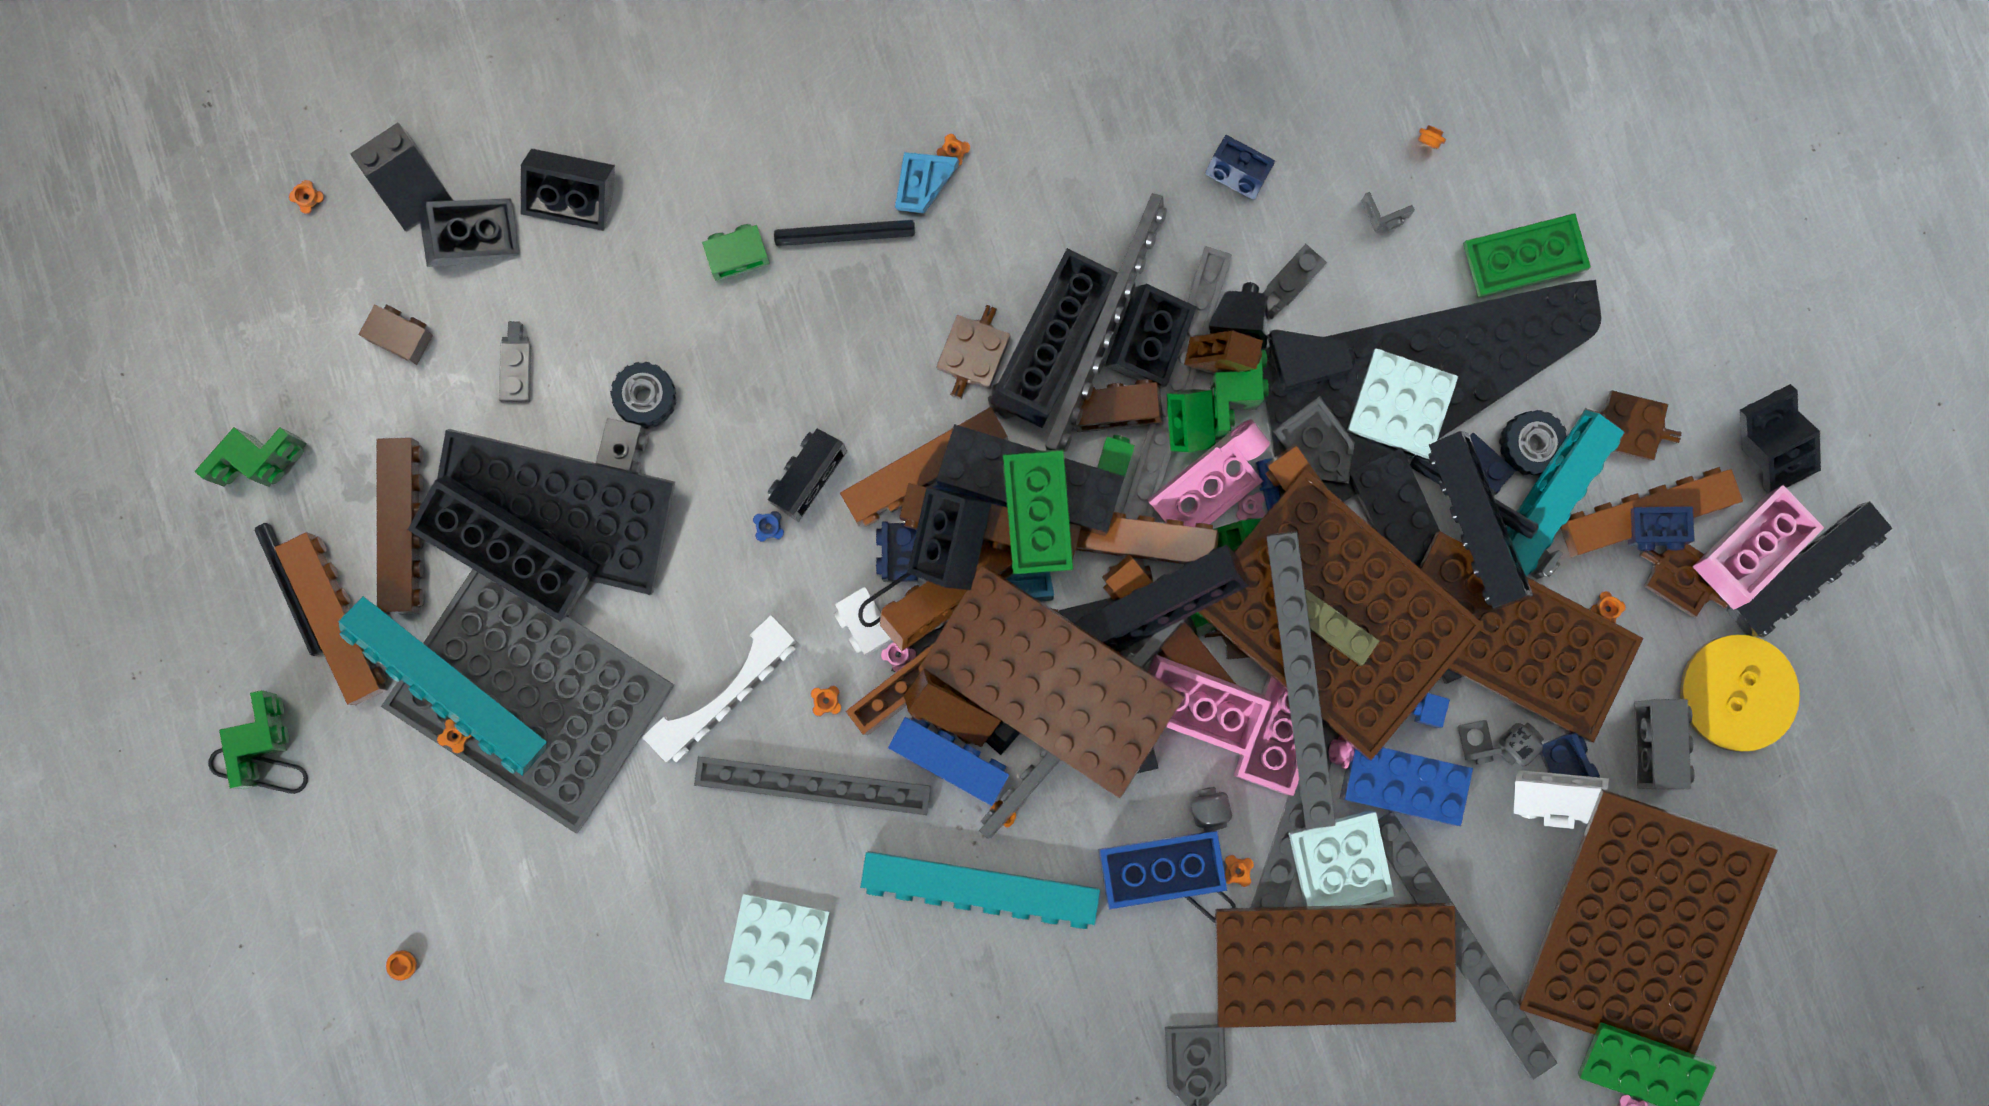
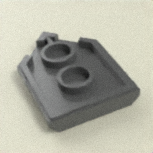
M1320 396L1273 430L1286 449L1293 444L1299 448L1321 480L1349 483L1354 441Z
M1217 1024L1166 1026L1167 1088L1186 1106H1208L1227 1086L1225 1029L1218 1027Z

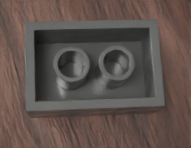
M1688 699L1634 701L1637 789H1691L1695 772L1693 766L1690 765V753L1693 752V738L1689 735L1692 709L1688 706Z

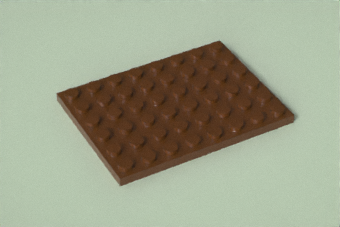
M1303 470L1234 551L1239 557L1249 586L1198 613L1287 689L1267 535L1297 531L1304 588L1379 640L1364 665L1360 666L1310 631L1322 720L1368 760H1372L1484 624L1307 470Z
M1601 789L1519 1000V1009L1594 1035L1600 1022L1695 1055L1778 849L1775 846Z

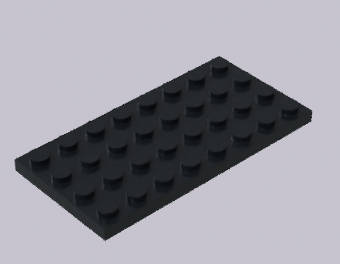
M453 429L445 431L437 479L445 475L451 477L597 565L589 581L647 595L653 594L675 481Z

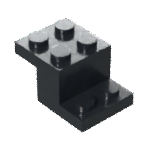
M1789 384L1740 409L1742 450L1763 470V489L1767 493L1782 485L1787 488L1821 471L1820 430L1798 411V390Z

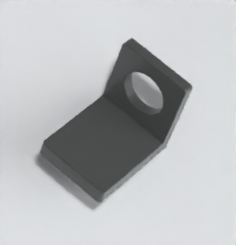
M1370 192L1366 193L1361 200L1374 231L1387 227L1388 230L1397 228L1404 224V219L1409 218L1415 211L1413 205L1381 217Z
M1545 550L1538 559L1537 567L1530 575L1536 580L1546 575L1550 577L1559 567L1560 563L1557 561L1563 555V552L1557 550L1549 553Z
M1487 720L1458 725L1465 760H1475L1476 764L1492 762L1494 761V755L1502 754L1501 748H1493ZM1473 728L1479 729L1483 733V741L1477 746L1470 744L1467 740V734Z

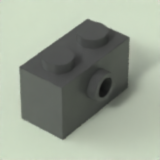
M607 418L596 463L640 473L641 463L638 462L640 451H645L648 435L645 434L646 430L641 425Z

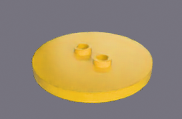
M1729 635L1706 643L1690 658L1681 678L1680 699H1688V706L1692 709V721L1689 724L1699 736L1719 748L1742 752L1767 747L1787 732L1798 711L1800 690L1798 679L1791 663L1774 645L1749 635Z

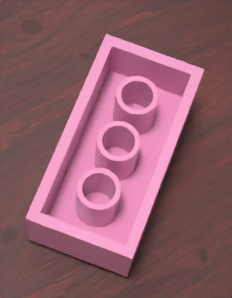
M1782 485L1766 494L1693 568L1734 610L1750 602L1824 527Z
M1154 655L1148 672L1185 695L1184 700L1166 727L1249 757L1271 702L1263 694Z
M1268 673L1262 694L1271 702L1249 757L1240 755L1233 776L1288 796H1294L1299 781L1288 692L1283 685Z

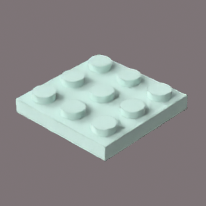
M1376 348L1373 351L1347 431L1398 449L1402 448L1404 451L1429 459L1428 454L1431 453L1429 444L1436 442L1458 376Z
M1374 810L1335 819L1336 826L1306 829L1305 827L1288 832L1305 906L1364 905L1394 896L1377 814Z
M744 893L724 982L811 1000L830 911Z

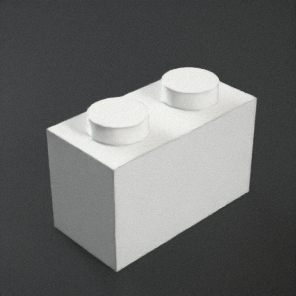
M863 587L836 603L835 606L838 611L834 615L842 628L848 626L853 636L848 639L856 653L862 651L867 656L892 640L881 628L880 622L875 626L865 627L859 621V608L865 600L871 597L866 587ZM874 601L867 604L863 610V619L867 623H871L881 616Z

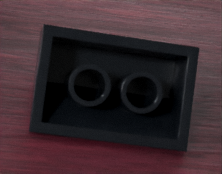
M531 148L521 163L520 214L604 231L614 192L615 165Z
M1149 284L1135 287L1134 294L1127 305L1124 318L1119 326L1105 367L1133 379L1152 380V383L1157 382L1159 386L1167 387L1197 307Z
M818 428L814 433L809 432L800 445L803 449L797 457L793 455L784 467L785 475L781 481L776 479L767 492L770 495L767 500L797 522L802 519L848 452L842 441Z
M926 487L907 573L945 588L971 590L992 503L968 495Z

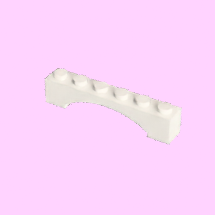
M772 615L750 634L753 638V643L748 658L737 677L721 695L707 706L685 717L674 720L663 717L642 737L666 763H671L673 760L678 763L689 752L687 747L694 740L700 742L711 731L708 727L716 719L719 722L725 719L732 711L730 706L737 699L740 702L746 699L753 692L751 686L758 679L763 682L774 672L775 669L772 666L779 659L785 661L795 652L796 649L793 646L797 641Z

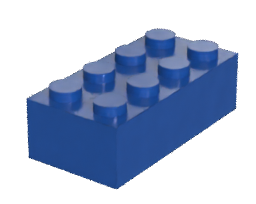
M904 717L888 748L993 806L1009 777V774L1004 772L1007 766L991 758L989 763L979 758L981 752L968 744H965L963 748L953 743L956 739L955 737L941 729L937 734L928 729L930 724L923 719L918 720L914 717L912 719Z
M1383 747L1372 760H1368L1354 748L1353 759L1345 770L1339 799L1453 826H1461L1473 768Z
M1217 831L1098 849L1109 909L1227 891Z

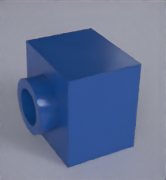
M1427 693L1412 711V714L1416 715L1414 722L1434 728H1443L1450 699Z

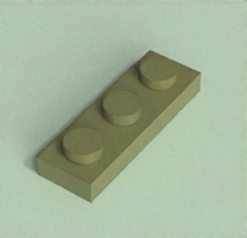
M1305 589L1310 631L1360 666L1364 665L1379 640Z

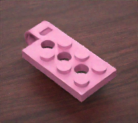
M1252 419L1246 420L1147 499V501L1165 523L1167 519L1184 521V526L1195 527L1196 523L1211 524L1263 482L1247 460H1252L1261 455L1269 447L1270 442ZM1233 460L1239 461L1240 470L1238 473L1228 475L1226 472L1228 463ZM1209 479H1216L1218 482L1217 489L1213 493H1205L1203 489L1204 483ZM1187 497L1194 498V508L1188 512L1182 511V501Z

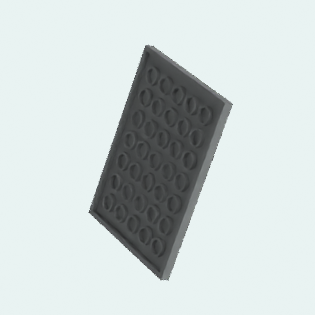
M473 569L423 642L429 649L547 741L546 751L523 776L517 771L514 774L509 772L501 764L502 759L494 753L492 755L485 753L478 746L477 743L479 741L473 736L464 745L465 749L461 753H454L452 748L447 745L442 747L574 833L580 831L674 686L673 683L567 616L560 622ZM400 680L396 683L381 707L439 744L437 737L443 733L446 728L445 722L450 718L448 716L445 719L440 717L431 708L433 704L425 698L423 700L416 698L409 691L408 688L410 686ZM454 733V734L452 735V737H453L454 739H456V738H457V734Z

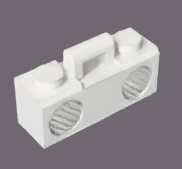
M1517 770L1514 814H1520L1522 817L1530 819L1542 816L1544 817V826L1574 829L1575 820H1581V822L1588 824L1600 790L1608 791L1609 779Z

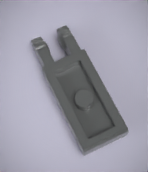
M1307 244L1274 277L1263 292L1266 295V300H1268L1272 293L1280 299L1269 310V317L1271 319L1285 305L1288 306L1327 263Z

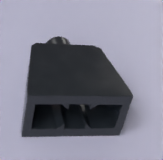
M1246 282L1243 284L1241 292L1227 291L1224 293L1209 323L1210 334L1235 331L1263 340L1261 348L1267 347L1269 310L1266 295L1259 293L1260 288L1257 284Z

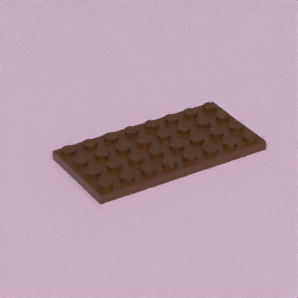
M1441 531L1436 532L1419 568L1484 624L1448 669L1571 733L1576 732L1584 740L1594 743L1644 638L1528 577L1526 578L1534 596L1502 609H1493L1492 605H1488L1484 599L1482 589L1485 587L1481 577L1478 578L1472 569L1471 562L1474 559L1471 551H1467L1462 542Z
M985 565L979 569L974 578L972 589L965 592L921 664L922 668L1118 798L1123 796L1185 698V695Z
M1453 903L1215 909L1218 1027L1456 1022L1455 905Z

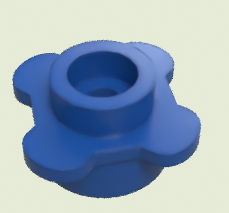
M772 511L771 514L763 515L758 513L754 516L753 522L756 524L757 529L755 537L758 541L764 542L768 538L781 539L783 537L784 531L780 526L782 517L779 512ZM767 524H771L770 529L766 528Z

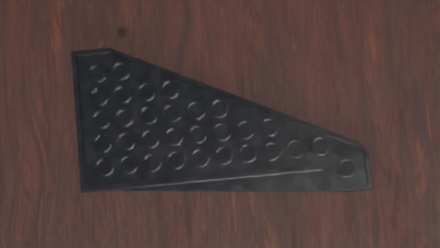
M1596 280L1560 284L1325 336L1346 341L1348 348L1351 347L1355 354L1356 364L1353 365L1354 369L1349 374L1287 391H1282L1270 347L1261 348V350H1266L1267 366L1263 368V379L1268 380V396H1265L1273 458L1286 450L1273 430L1319 396L1354 441L1350 471L1398 450V448L1347 431L1373 351L1376 348L1458 376L1438 439H1440L1588 341L1597 333L1601 325L1602 316ZM1404 451L1407 460L1415 455ZM1350 478L1349 483L1321 480L1326 488L1342 502L1357 494ZM1279 486V493L1281 497L1285 490L1282 486Z

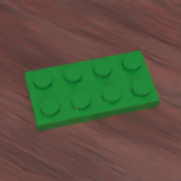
M1576 213L1466 240L1463 243L1478 298L1586 271L1591 268Z
M1064 449L1004 454L1003 461L1013 574L1073 570Z
M1600 1022L1578 1075L1580 1079L1657 1106H1699L1717 1067L1714 1061Z

